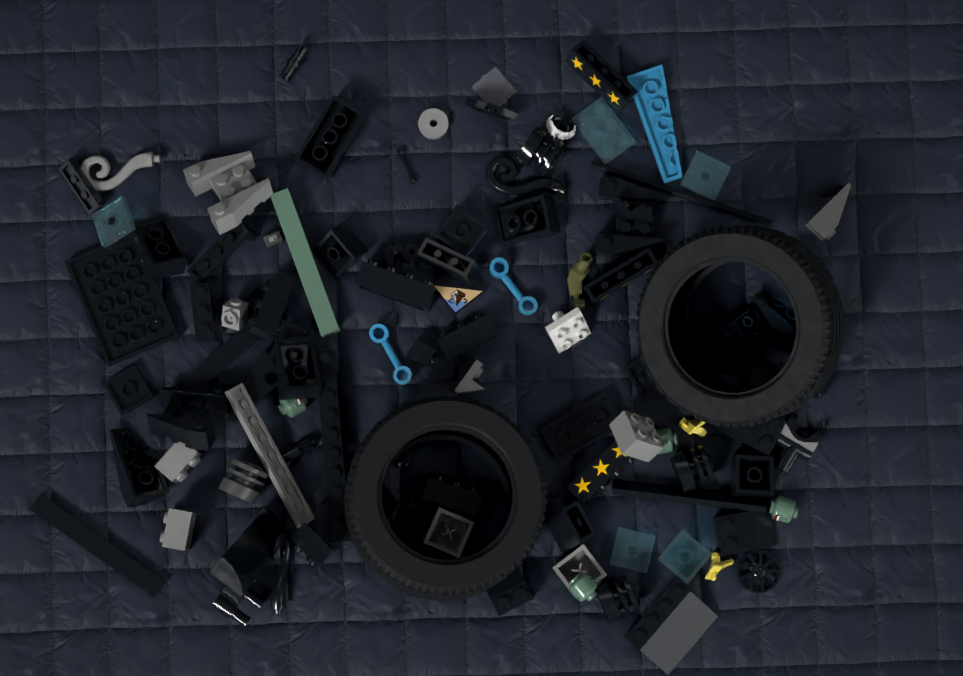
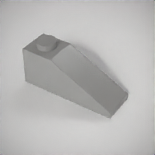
M849 183L806 224L821 241L825 238L829 240L836 233L834 229L838 226L851 188Z

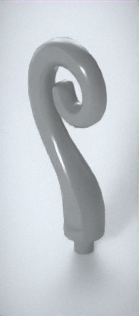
M153 152L135 155L115 176L105 181L93 180L89 174L90 167L95 163H99L102 166V169L96 173L97 178H104L109 174L110 164L105 157L100 155L90 156L82 162L80 168L96 191H106L121 184L135 170L153 167L154 163L161 162L160 155H153Z

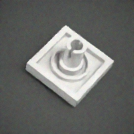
M578 307L565 315L562 311L555 312L552 316L554 322L545 327L558 353L567 350L570 346L591 334Z

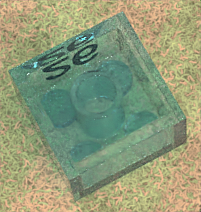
M680 529L656 560L685 584H688L712 553L687 532Z

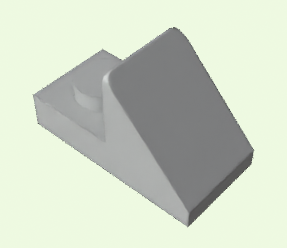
M476 360L454 390L456 394L484 390L482 386L473 381L474 377L478 379L484 371L482 369L483 364L480 361Z

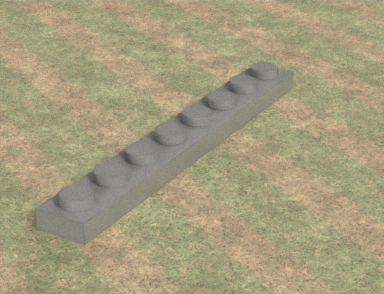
M243 383L224 392L297 529L304 522L309 523L314 520L313 513Z

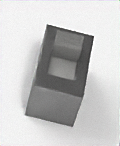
M279 231L263 237L267 248L284 242Z

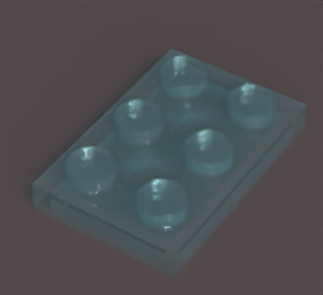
M603 97L571 119L605 165L636 143Z

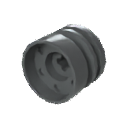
M232 458L230 463L236 465L237 469L233 470L227 467V471L233 474V477H223L218 489L255 505L260 493L253 487L254 485L264 486V483L258 481L257 478L261 476L267 479L268 474L261 470L260 467L249 462Z

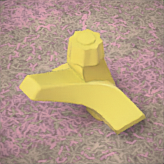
M683 417L678 424L690 435L695 433L700 437H704L707 433L701 427L705 422L697 419L688 420Z
M713 552L711 554L712 561L709 571L704 579L715 581L719 571L732 565L734 560L729 559L720 562V554Z

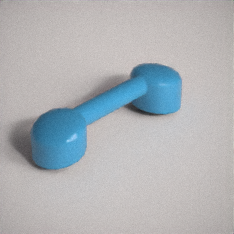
M497 257L493 259L489 266L490 274L494 278L502 279L519 301L518 310L521 314L525 316L534 314L538 308L536 299L530 296L524 297L507 275L509 265L504 258Z
M383 324L373 325L369 330L370 338L376 343H381L395 367L393 372L395 382L400 385L408 384L413 377L412 370L407 366H402L388 341L390 336L389 329Z

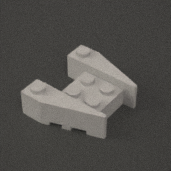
M251 151L200 161L183 170L187 184L195 197L213 188L221 202L207 208L211 222L219 235L237 227L242 223L241 220L247 214L250 215L254 212V208L259 203H264L273 195L269 178L257 183L249 170L255 167Z

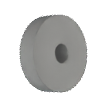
M431 108L425 110L420 115L418 127L424 137L435 140L446 134L449 122L443 111ZM436 121L437 125L435 127H431L430 122Z

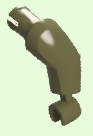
M587 252L582 253L579 261L573 264L567 278L569 294L574 296L573 308H585V299H579V295L583 294L582 281L590 272L589 264L592 261V257Z

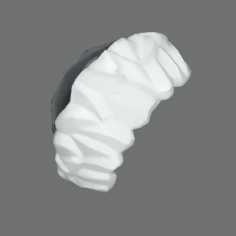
M552 115L546 120L548 133L551 136L561 140H568L575 135L576 125L570 124L565 118Z

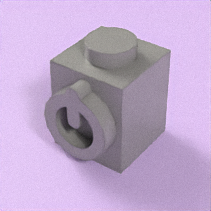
M231 298L227 301L222 309L221 326L237 331L247 324L249 303L243 302L238 298Z

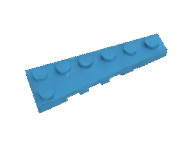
M659 65L627 76V81L638 91L634 101L663 183L666 184L681 179L682 171L663 66Z

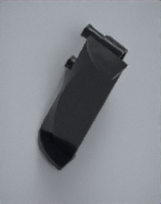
M267 507L261 510L255 520L227 552L218 559L209 572L226 585L211 607L226 618L231 617L243 628L250 621L251 617L238 609V604L241 600H246L259 610L266 601L252 591L253 588L251 587L273 559L272 550L276 536L280 532H284L276 515Z

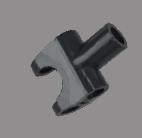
M793 413L786 421L775 443L782 447V450L774 462V467L788 474L797 457L806 462L810 459L823 432V429L818 427L810 437H800L795 431V421L798 418L796 413Z

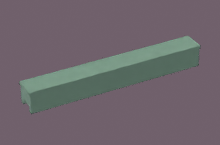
M288 188L273 193L271 199L321 337L325 338L340 332Z

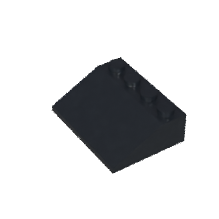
M674 578L624 638L669 675L718 616L688 588Z

